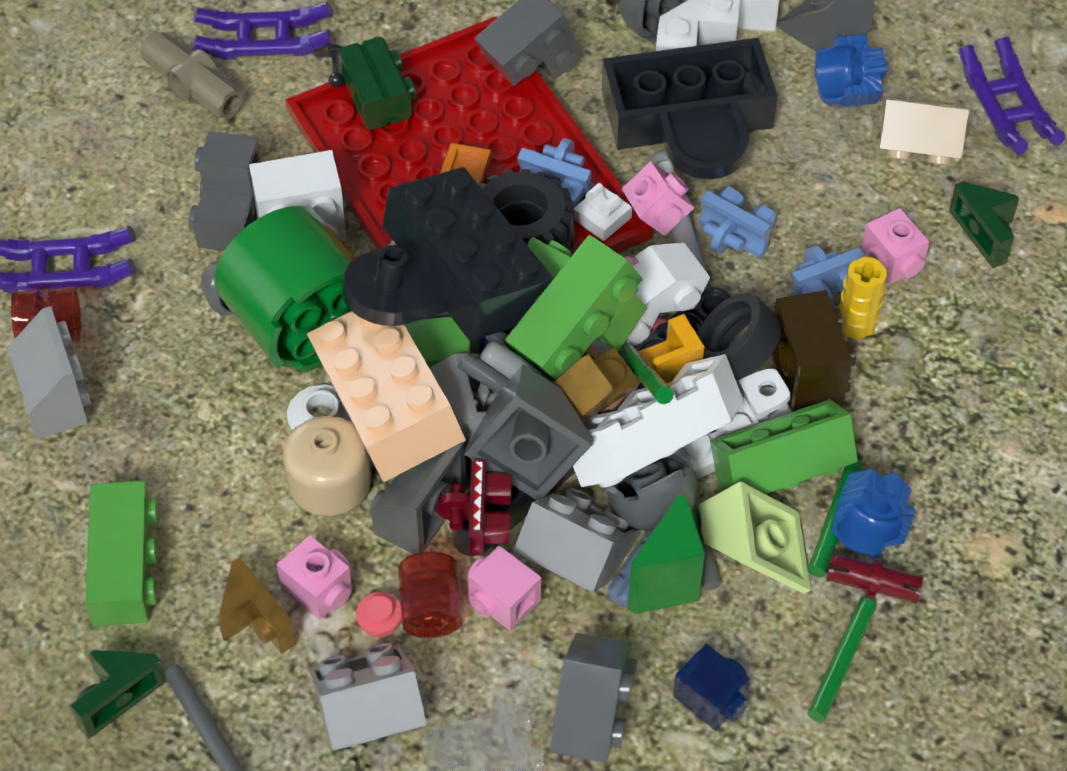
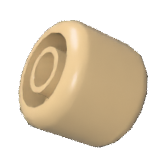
M321 416L308 419L294 428L286 439L282 458L290 495L302 509L314 515L330 517L347 513L360 505L369 493L372 471L369 454L353 423L341 417Z

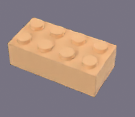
M351 311L307 333L325 372L383 482L466 441L451 405L405 325L384 326L374 324L358 317Z

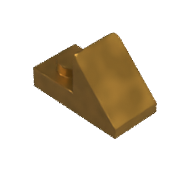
M614 347L595 359H592L588 354L583 356L553 382L554 385L561 388L582 422L635 391L641 383Z
M241 557L233 560L218 617L223 640L229 639L251 624L256 635L263 643L271 641L281 654L297 644L293 621Z

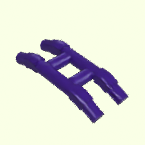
M329 1L314 6L309 5L301 9H292V11L252 13L212 11L196 7L193 22L208 25L213 29L221 31H236L237 29V38L234 41L218 38L211 39L195 35L192 50L200 49L206 54H211V57L219 59L291 54L293 56H305L316 52L317 49L333 44V35L329 29L312 35L307 34L301 37H292L291 39V26L293 28H304L316 24L319 20L333 16V9ZM275 27V40L252 41V28Z
M1003 37L994 42L1000 58L999 64L1005 78L987 82V77L981 62L978 61L974 46L967 45L958 50L964 67L963 72L970 89L975 92L991 121L997 138L1005 147L1010 148L1016 154H1022L1027 150L1028 142L1019 135V131L1013 124L1031 120L1034 130L1052 145L1058 146L1064 142L1065 133L1056 126V122L1043 109L1023 74V68L1020 65L1017 54L1014 52L1010 37ZM1016 92L1023 106L1003 110L995 96Z
M127 226L113 232L108 231L82 238L31 242L29 240L0 239V256L14 261L31 260V274L0 272V289L7 293L26 294L37 290L87 286L101 288L118 283L120 279L136 274L134 262L131 259H126L115 264L109 263L101 267H91L90 269V253H93V255H103L116 251L121 246L135 242V232L131 226ZM73 255V271L48 273V257Z

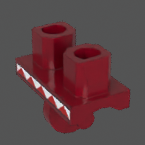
M472 460L471 495L465 494V487L463 485L454 484L451 486V493L442 495L437 501L436 511L440 517L449 520V528L451 530L463 529V521L469 520L470 555L484 556V544L510 543V512H486V504L511 505V474L486 472V460Z

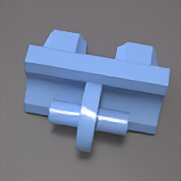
M564 138L558 148L546 144L542 154L522 148L517 159L521 169H530V172L533 174H537L539 171L546 173L549 180L553 178L558 179L562 183V188H567L570 192L574 208L579 204L583 195L586 196V193L595 186V184L591 183V171L582 168L585 157L573 153V140Z
M727 186L717 195L708 190L701 198L703 211L699 219V225L704 227L703 231L713 237L711 250L722 254L730 246L737 251L744 249L761 259L768 250L769 236L775 226V211L761 205L757 206L750 214L742 209L744 198L737 190Z
M817 245L807 248L805 251L806 262L798 264L796 266L797 271L792 273L793 291L789 296L827 290L833 305L835 297L832 293L839 290L843 291V281L847 275L850 263L866 256L860 248L837 255L835 251L825 254Z

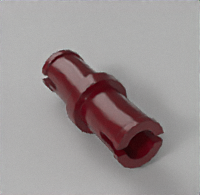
M833 552L829 565L846 569L847 573L828 569L826 582H835L866 590L865 595L875 597L877 593L905 600L916 605L921 592L903 588L902 584L922 588L924 576L884 567L883 561L874 559L873 563H868L837 555V553Z

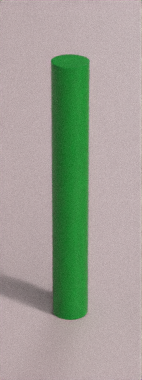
M623 344L618 353L639 381L660 404L671 402L674 396L672 389L632 345Z
M860 460L845 466L808 567V572L816 577H824L826 575L831 555L838 541V538L831 532L837 503L849 473L863 470L864 465Z
M861 598L807 712L808 716L814 721L824 722L877 608V605L870 599Z

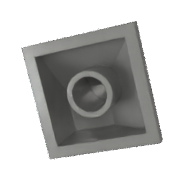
M803 0L776 23L782 31L816 52L817 49L830 48L835 37L862 35L870 32L872 29L874 0Z
M522 365L495 396L467 445L464 455L472 460H486V469L491 472L511 474V484L532 498L539 500L554 487L593 445V438L561 388L525 365Z
M464 442L399 474L393 479L386 491L380 490L375 495L370 506L374 535L421 557L446 521L436 511L438 499L442 495L451 493V486L454 484L463 485L465 492L467 491Z

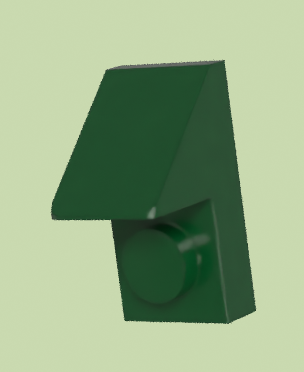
M966 182L955 184L951 199L950 213L992 268L1006 264L1014 240L1012 230L1008 224L1012 223L1019 201L1018 196Z
M104 650L88 651L93 669L102 682L85 688L78 695L77 699L70 704L77 726L88 739L166 683L161 662L155 654Z

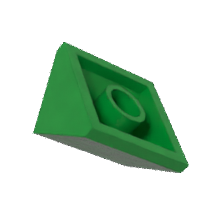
M680 494L631 563L628 610L635 614L699 601L705 553L688 500Z

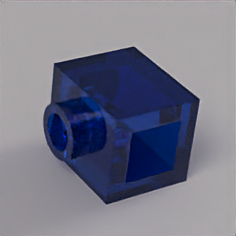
M706 643L675 674L673 697L714 731H717L727 720L732 723L735 722L747 709L750 703L747 696L751 678L747 676L745 669L740 663L732 658L723 657Z

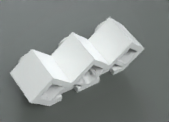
M687 0L659 17L656 51L736 41L737 28L775 32L779 0Z
M684 242L651 245L635 256L639 263L633 267L643 278L637 286L639 291L636 295L647 307V310L624 344L636 346L648 338L659 313L694 309L695 305L699 302L710 276ZM596 339L590 345L601 354L610 348Z
M726 354L685 363L674 380L666 383L674 393L672 401L668 404H660L646 388L638 389L628 395L617 411L594 415L584 421L583 424L593 438V445L573 465L581 487L599 484L600 487L613 486L621 482L628 475L661 458L674 454L679 448L713 430L730 424L744 401Z

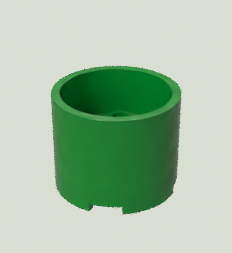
M303 206L284 207L258 218L231 241L217 264L214 285L219 297L278 369L281 366L296 367L299 372H306L322 366L307 333L351 312L344 302L342 285L345 269L356 257L316 211Z

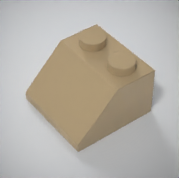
M884 96L878 146L881 149H887V157L910 159L911 152L927 154V162L950 165L952 158H962L969 110L964 106Z

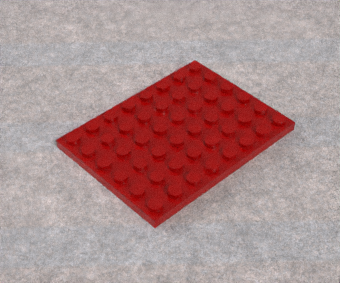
M496 16L399 54L403 67L401 75L403 78H411L416 93V100L411 101L412 115L407 120L393 124L388 122L386 126L368 130L362 121L345 81L338 88L332 87L328 82L285 99L289 115L313 152L332 150L341 185L342 197L377 250L389 245L392 241L391 237L382 227L388 188L441 173L451 143L491 150V162L484 180V184H487V178L494 174L499 177L503 175V171L512 170L513 173L520 172L521 168L517 158L522 148L542 154L546 144L558 148L564 138L573 140V153L585 157L582 168L591 171V183L595 184V186L598 183L602 184L603 187L632 206L622 190V185L539 73L535 70L530 76L523 78L513 86L485 58L475 37L497 19ZM583 195L579 203H581L586 198V196ZM632 207V218L603 241L574 220V248L571 249L572 255L575 253L588 235H591L616 253H620L652 239L653 227L641 220Z

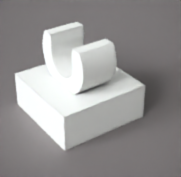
M600 183L588 191L586 198L574 208V220L603 241L632 218V206Z

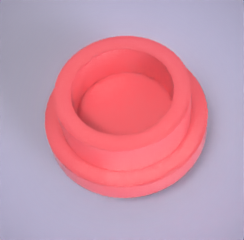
M374 592L365 596L359 602L356 608V619L359 627L370 636L382 638L391 635L400 626L403 619V610L401 603L395 596L386 592Z

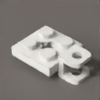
M764 369L738 380V388L744 402L733 417V421L727 426L717 429L713 433H708L679 448V450L686 451L690 457L697 479L715 472L710 444L711 439L791 413V409L787 404L790 400V391L777 370ZM764 385H772V386H774V387H767V388L760 389V388H761L762 386H764Z

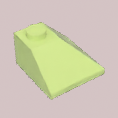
M741 481L699 504L702 523L701 533L705 544L803 594L811 591L798 511Z

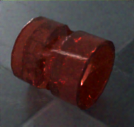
M76 287L51 288L47 295H43L39 289L13 291L11 297V320L14 338L24 330L42 308L51 306L56 323L65 321L72 342H79L81 339L82 323L80 301Z
M435 551L420 552L403 559L398 565L400 595L403 597L400 601L403 630L411 636L427 639L443 637L457 631L463 624L461 600L456 595L459 590L457 561L451 555Z

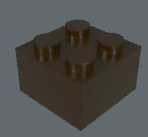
M827 290L777 298L774 313L778 316L781 323V336L770 357L774 369L778 371L790 391V400L787 404L791 412L829 399L843 408L845 393L849 392L851 388L849 374L851 367L856 365V354L850 340L845 341L842 333L843 319L840 308L832 305Z

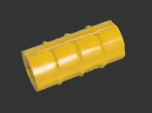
M861 257L858 260L852 261L843 281L844 289L841 293V303L839 305L843 319L842 331L846 336L853 339H863L866 336L872 335L881 316L880 308L883 305V295L886 291L887 270L875 258Z

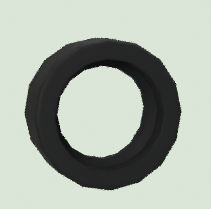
M749 293L737 294L724 300L712 310L698 332L697 336L704 345L703 359L726 354L735 379H741L752 374L768 360L778 344L781 336V323L778 316L758 297ZM748 326L747 330L741 336V338L737 342H735L731 347H729V344L734 339V337L742 329Z

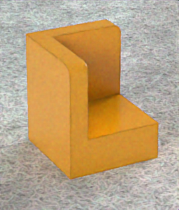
M683 314L668 320L667 339L665 342L638 351V353L665 383H670L685 363L703 359L704 345Z

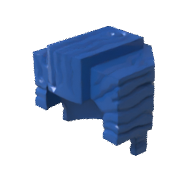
M866 34L835 37L830 48L817 49L815 53V78L820 99L826 105L835 104L841 107L877 104L884 91L881 82L888 71L885 65V55L882 54L883 48H869Z
M874 469L849 473L837 503L831 531L848 550L876 559L882 556V551L885 550V547L905 543V538H907V533L910 530L908 527L912 525L911 521L914 519L913 515L916 514V510L908 502L912 492L911 487H907L908 483L904 482L903 478H899V474L896 472L877 476L878 474Z

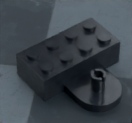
M759 38L603 58L601 92L617 150L664 144L670 162L679 171L699 179H717L732 174L744 163L748 150V132L773 129L778 95Z
M464 167L388 188L382 227L394 241L395 245H387L353 259L344 272L342 296L348 308L358 317L384 326L406 325L448 312L467 339L473 341L516 327L554 277Z

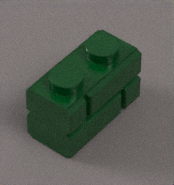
M381 36L365 40L361 45L354 43L341 47L338 51L340 72L344 77L345 84L365 127L368 130L386 126L388 122L393 124L409 119L412 115L411 101L416 100V93L411 78H403L401 75L403 67L398 51L396 49L389 50L384 38Z

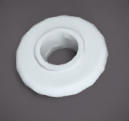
M326 384L310 386L300 391L290 401L287 409V420L292 431L308 419L316 418L309 413L321 406L329 407L333 410L327 416L341 417L352 423L333 386Z

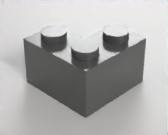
M518 0L475 37L485 58L513 86L523 78L530 76L538 65L555 80L563 72L572 69L577 60L583 56L564 14L549 0Z
M209 131L204 147L197 148L194 167L195 171L200 172L201 175L200 200L198 205L191 207L189 214V228L195 232L197 247L225 251L231 241L244 228L257 220L249 164L261 162L257 137Z
M575 633L563 660L549 752L607 763L612 747L621 748L626 720L617 718L619 702L628 703L638 663L637 659L629 658L631 642Z

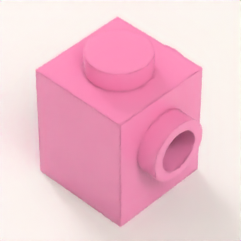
M652 161L622 188L639 218L664 236L694 209L685 194L689 190L685 182L674 172L668 174Z
M899 208L865 225L861 251L866 257H872L881 262L887 270L886 281L891 284L904 277L911 278L924 268L929 241Z
M310 535L277 564L281 589L319 620L329 611L341 608L351 594V566L348 560L336 549L329 551Z
M499 545L488 557L485 555L479 557L471 566L468 572L469 601L480 615L486 618L493 617L511 631L541 601V577Z

